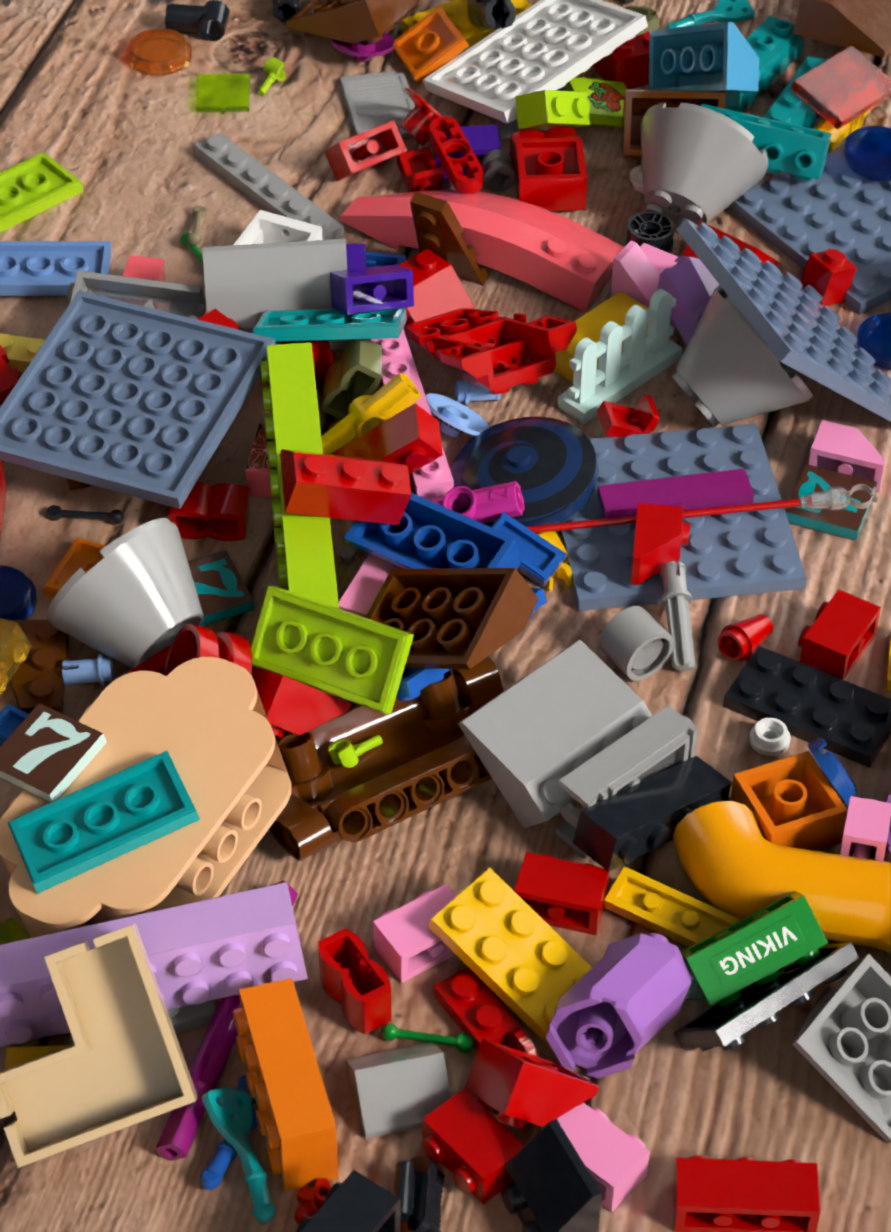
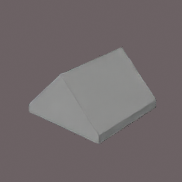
M433 1042L345 1060L365 1139L421 1128L422 1119L451 1098L444 1052Z

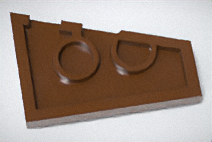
M415 192L410 200L419 251L422 252L428 248L450 263L458 278L484 286L489 274L485 267H478L475 261L478 254L474 247L466 245L462 239L461 234L464 230L449 203L442 199Z
M0 620V657L6 668L18 708L28 714L39 703L63 714L65 685L62 669L65 668H63L62 663L63 660L68 659L69 635L54 628L48 620Z

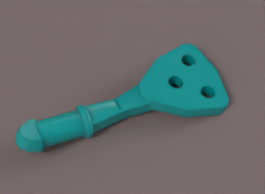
M720 0L714 10L689 14L687 17L674 23L670 22L666 29L701 25L708 21H744L754 17V9L747 0Z
M229 1087L208 1091L202 1096L204 1106L213 1125L240 1156L245 1174L244 1182L248 1184L254 1207L252 1213L257 1221L266 1224L272 1221L274 1217L275 1205H272L266 1182L267 1173L263 1171L248 1138L253 1122L251 1096L246 1091Z

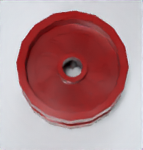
M186 624L179 630L171 644L163 675L167 676L182 663L199 657L221 658L243 667L251 674L252 652L250 643L242 635L229 632L215 634L211 628Z

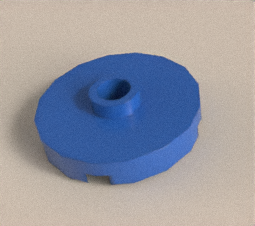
M817 738L807 746L835 792L837 791L847 806H849L850 796L854 797L857 794L856 785L834 753L832 754L830 751L823 753L821 749L827 746V743L823 738Z

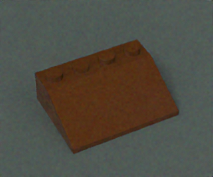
M312 0L287 20L286 25L290 29L351 44L364 41L368 45L381 40L383 33L394 29V23L407 17L406 13L416 9L420 0Z
M800 0L793 34L884 58L891 52V1Z
M516 568L391 569L365 618L414 634L405 668L472 669L523 631L539 598Z

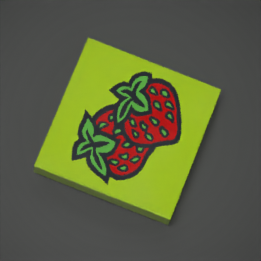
M574 77L564 86L566 91L587 92L590 106V124L622 127L625 90H628L624 82Z

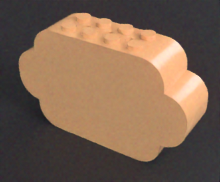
M199 657L182 663L167 676L153 671L128 673L111 682L93 704L86 708L83 716L78 721L103 733L107 743L58 799L164 751H168L200 820L37 894L7 822L51 802L23 789L18 797L11 801L7 811L0 819V856L11 876L9 881L10 899L30 938L220 896L285 808L292 791L291 780L272 727L265 718L267 716L255 682L246 669L221 658Z

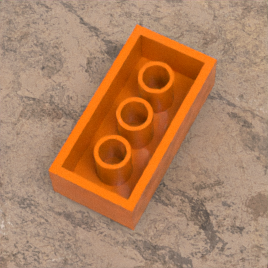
M289 978L239 989L240 1008L233 1010L238 1036H235L240 1062H246L248 1072H245L248 1092L251 1099L256 1098L258 1109L255 1110L260 1135L261 1137L266 1136L269 1146L266 1148V1155L271 1175L280 1174L284 1191L313 1185L320 1178H327L328 1181L339 1179L337 1127L293 979Z

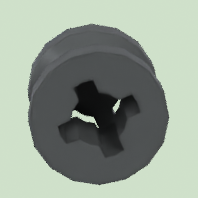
M501 149L487 152L481 159L485 186L495 192L508 190L516 181L511 154Z

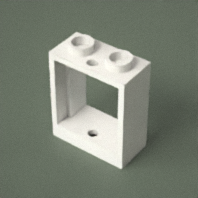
M260 210L234 245L322 240V227Z

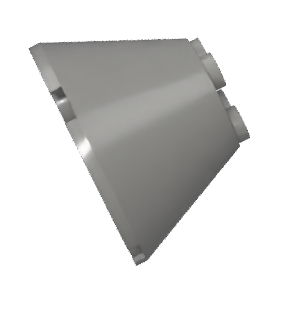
M681 102L679 108H665L666 103L654 105L644 114L640 127L645 211L664 213L672 219L676 229L685 219L698 225L699 221L707 224L762 180L769 163L765 149L758 150L752 143L754 136L743 126L716 111L694 104Z
M720 285L715 288L676 367L677 372L672 375L692 401L699 397L694 404L704 416L716 427L719 423L725 425L811 400L814 397L797 373H794L789 366L780 362Z

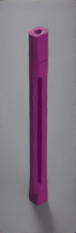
M281 881L272 885L286 883V881ZM288 884L293 907L298 893ZM239 995L220 999L189 1071L198 1098L193 1103L171 1111L157 1143L156 1151L160 1156L169 1161L187 1157L204 1117L206 1108L202 1101V1096L208 1091L215 1090L235 1043V1036H238L233 1010L240 1008Z

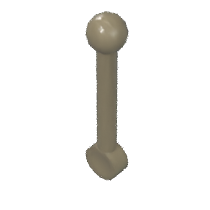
M195 206L193 208V216L195 217L193 231L188 235V242L193 246L201 242L199 230L201 220L206 216V208L203 206Z

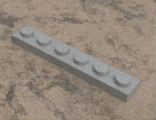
M222 133L211 136L209 139L195 145L196 157L267 212L321 226L322 240L341 239L344 237L343 225Z

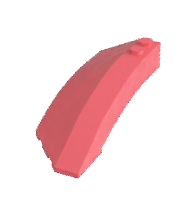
M456 189L416 191L449 203L464 230L461 234L462 239L466 245L473 246L478 254L475 258L477 264L524 281L585 313L612 278L613 259L624 248V246L568 218L510 197L480 191L474 194H463ZM415 192L356 197L340 215L339 221L396 250H399L401 246L419 249L410 206V200Z

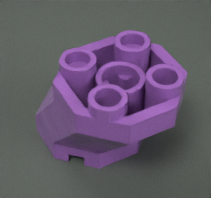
M679 256L674 261L678 262L672 268H666L660 273L657 290L663 289L676 299V306L671 309L670 325L677 327L687 346L714 289L720 284L700 259Z
M640 933L608 945L603 958L559 999L549 1024L546 1039L562 1066L573 1070L575 1065L587 1069V1075L595 1078H602L631 1068L635 1054L679 1012L691 984L692 972L678 947L670 944L665 936L657 933H650L648 935Z

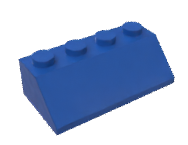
M411 493L399 525L355 521L343 537L345 543L403 569H518L521 565L516 538L414 493Z

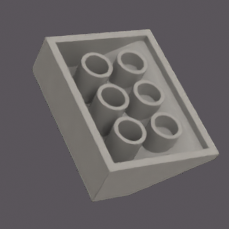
M346 239L202 247L206 312L208 313L216 308L226 317L233 319L241 331L253 333L255 325L265 311L334 309L331 303L330 272L347 270ZM351 339L329 340L331 350L344 349ZM275 341L276 345L280 344L281 341Z
M578 640L460 721L458 725L525 829L548 821L559 813L564 805L575 801L571 795L559 786L561 778L652 717V714L644 701L581 640Z

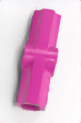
M517 481L475 490L465 486H457L449 490L445 496L427 499L482 524L496 521L503 512L510 517L522 516L524 511V499ZM469 506L465 512L460 513L464 507Z

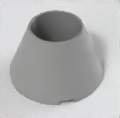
M159 518L146 522L120 536L99 551L104 558L87 573L82 568H79L58 591L47 610V619L54 628L131 669H134L171 645L179 630L186 624L201 626L204 620V614L179 529L168 518Z

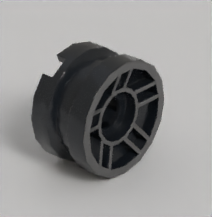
M657 211L636 213L630 217L627 223L626 245L630 241L636 242L639 247L645 243L671 254L673 251L674 222L664 213Z

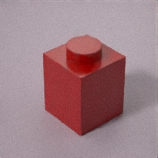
M835 249L812 253L809 255L800 282L804 288L809 284L822 295L823 299L820 301V304L823 306L844 303L845 293L850 289L857 267L846 259L844 253Z

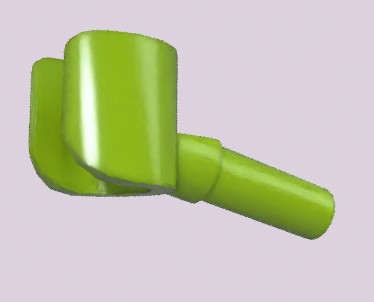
M275 57L269 58L265 63L264 73L268 76L257 91L260 96H264L276 80L280 82L286 78V72L282 69L284 62Z
M376 735L352 746L349 739H340L332 743L328 751L334 764L342 763L344 767L352 768L358 764V756L381 745L383 740L380 735Z

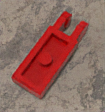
M469 967L434 985L435 998L461 1031L471 1036L474 1040L473 1046L477 1051L482 1038L502 1045L509 1043L514 1049L537 1056L535 1046L525 1031L520 1029L518 1023L492 991Z

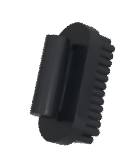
M423 1155L413 1157L409 1161H399L396 1163L393 1194L400 1198L401 1232H440V1204L445 1174L437 1169L435 1162Z

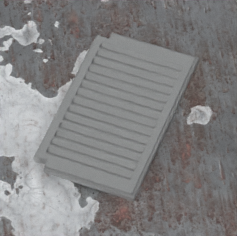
M388 71L338 78L355 135L394 120L402 139L412 138L399 125L414 108V102L404 91L405 88H409L404 73Z

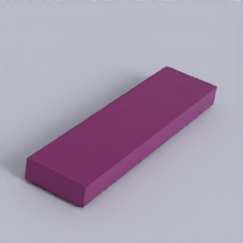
M744 468L598 486L597 496L605 519L637 515L638 503L682 506L684 510L752 504L754 493Z

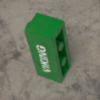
M794 891L683 950L681 954L692 972V978L703 1000L710 1006L717 1003L721 1007L739 999L742 996L741 989L754 982L761 986L775 980L781 975L780 969L794 961L797 965L816 958L820 954L818 948L826 945L828 941L805 896Z

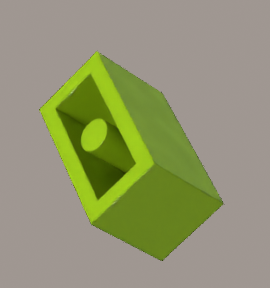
M541 90L515 96L518 129L546 131L555 127L575 129L590 125V106L587 92Z

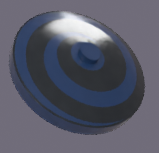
M549 417L516 418L496 424L482 431L460 450L450 470L454 480V487L465 486L471 490L517 481L524 499V511L522 516L512 518L525 527L562 523L573 516L586 504L593 494L599 474L596 453L589 438L572 424ZM469 506L464 507L460 513L465 512ZM496 521L487 522V523H484V524L487 525V526H489V527H492V525H493Z

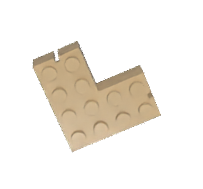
M136 923L94 938L93 942L96 947L94 949H91L89 942L86 941L44 957L75 1044L0 1072V1119L10 1116L15 1111L17 1120L6 1125L4 1130L18 1168L193 1103L198 1098Z

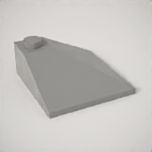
M867 954L846 966L847 973L840 979L831 982L822 992L792 1045L887 1143H890L891 976L870 954Z

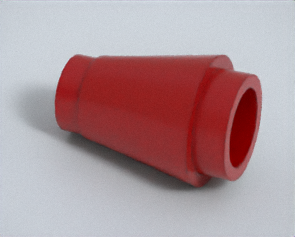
M758 614L757 616L725 626L718 637L720 652L731 661L747 660L756 648L772 634L773 624L766 615Z

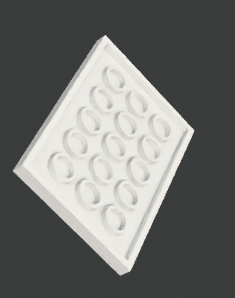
M540 0L516 16L512 26L498 28L424 78V86L426 91L508 124L517 119L515 96L541 90H557L564 87L568 81L587 71L594 63L610 55L617 47L633 39L636 34L648 27L646 17L643 14L602 0Z

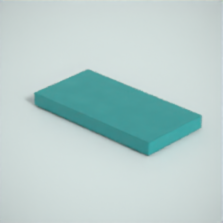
M406 308L345 314L336 309L269 310L262 314L253 329V333L274 338L275 341L399 338L407 321Z
M164 751L7 823L38 894L200 820L168 751Z

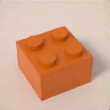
M809 751L734 774L730 801L744 804L753 812L759 830L765 840L781 846L818 851L842 843L848 810Z

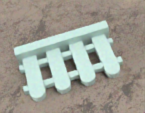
M659 289L651 297L649 309L645 310L639 305H634L629 309L623 326L613 321L608 322L601 330L599 342L595 343L589 338H583L575 348L574 358L570 360V368L574 370L573 386L558 396V408L580 423L585 424L598 415L596 411L603 401L615 404L680 360L682 347L669 340V336L673 334L674 327L670 325L671 309L676 306V299L667 291Z

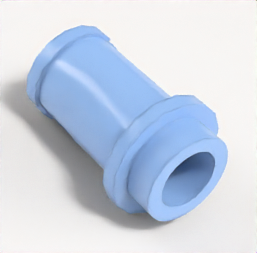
M463 377L461 380L455 381V400L462 402L463 405H468L469 401H500L501 394H490L488 390L473 386Z
M99 654L96 659L63 660L62 666L65 669H62L65 686L100 682L101 686H105L108 681L114 680L113 660L110 657L105 658L103 654Z

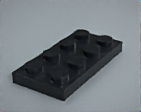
M762 646L756 648L724 695L723 707L756 721L764 718L779 719L786 725L790 735L809 743L817 738H823L827 743V746L823 749L869 768L891 734V699Z
M851 942L826 944L818 948L820 954L816 958L797 965L794 961L781 968V975L775 980L761 986L754 982L741 989L742 996L739 999L721 1007L716 1004L673 1032L680 1047L700 1048L701 1051L721 1047L723 1051L740 1045L747 1039L746 1032L755 1026L762 1028L775 1022L781 1017L779 1010L788 1004L795 1006L803 1003L814 995L812 989L820 983L828 984L843 977L847 973L845 967L859 958Z

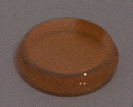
M164 28L150 29L137 34L131 39L126 49V59L129 66L139 73L152 76L169 75L181 71L191 62L192 47L187 39L177 31Z

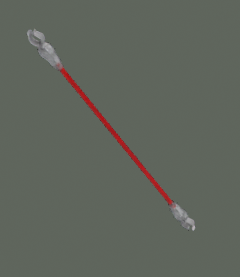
M857 484L850 491H846L842 487H832L822 492L810 493L799 497V499L684 510L683 518L798 506L812 510L826 508L835 511L847 508V505L851 504L855 508L864 509L869 507L872 502L877 503L878 497L872 496L865 503L856 502L853 498L847 499L857 490H864L870 495L875 493L876 487L871 489L865 484ZM637 515L527 526V528L534 533L631 524L636 523Z

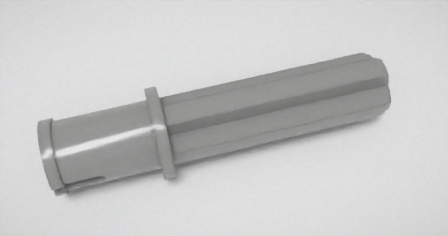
M671 561L661 566L664 588L661 603L666 607L668 633L674 639V649L671 654L672 667L677 672H685L695 667L689 611L692 595L687 591L685 564L678 562V570L676 571V563Z

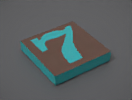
M805 464L791 499H800L801 506L786 508L785 512L788 522L857 540L870 506L864 509L855 508L851 504L832 509V506L812 508V505L806 506L805 498H811V495L830 493L833 489L850 491L857 484H865L873 489L877 488V482ZM857 490L850 497L840 496V500L844 501L853 498L856 502L865 503L875 493L870 495L864 490Z
M226 550L188 561L204 614L201 626L254 610V600Z

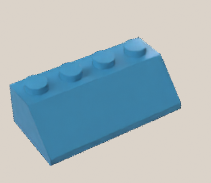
M733 22L650 30L649 90L725 91V94L758 91L760 78L759 57Z

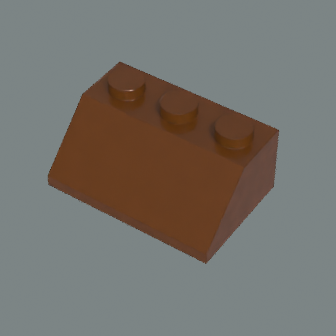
M625 90L621 144L623 156H642L640 127L642 118L650 107L666 103L665 108H679L682 102L698 106L706 104L725 109V91Z

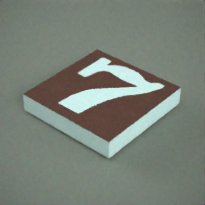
M39 703L0 747V777L49 802L56 801L107 741L103 733Z

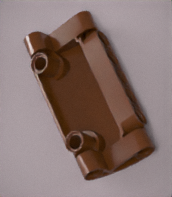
M486 657L472 669L449 670L444 674V678L441 681L429 684L420 691L421 694L412 700L398 701L396 698L391 714H384L358 705L300 736L292 733L281 738L277 744L291 780L292 791L287 805L268 829L280 846L295 860L301 861L343 840L348 842L361 841L492 779L458 725L460 721L504 692L498 669L492 659ZM376 735L381 736L383 743L358 756L359 762L352 768L344 767L342 763L334 764L328 751L329 746L340 739H349L353 746Z

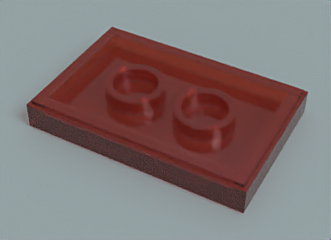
M850 46L794 80L790 89L838 130L891 97V79L856 48Z

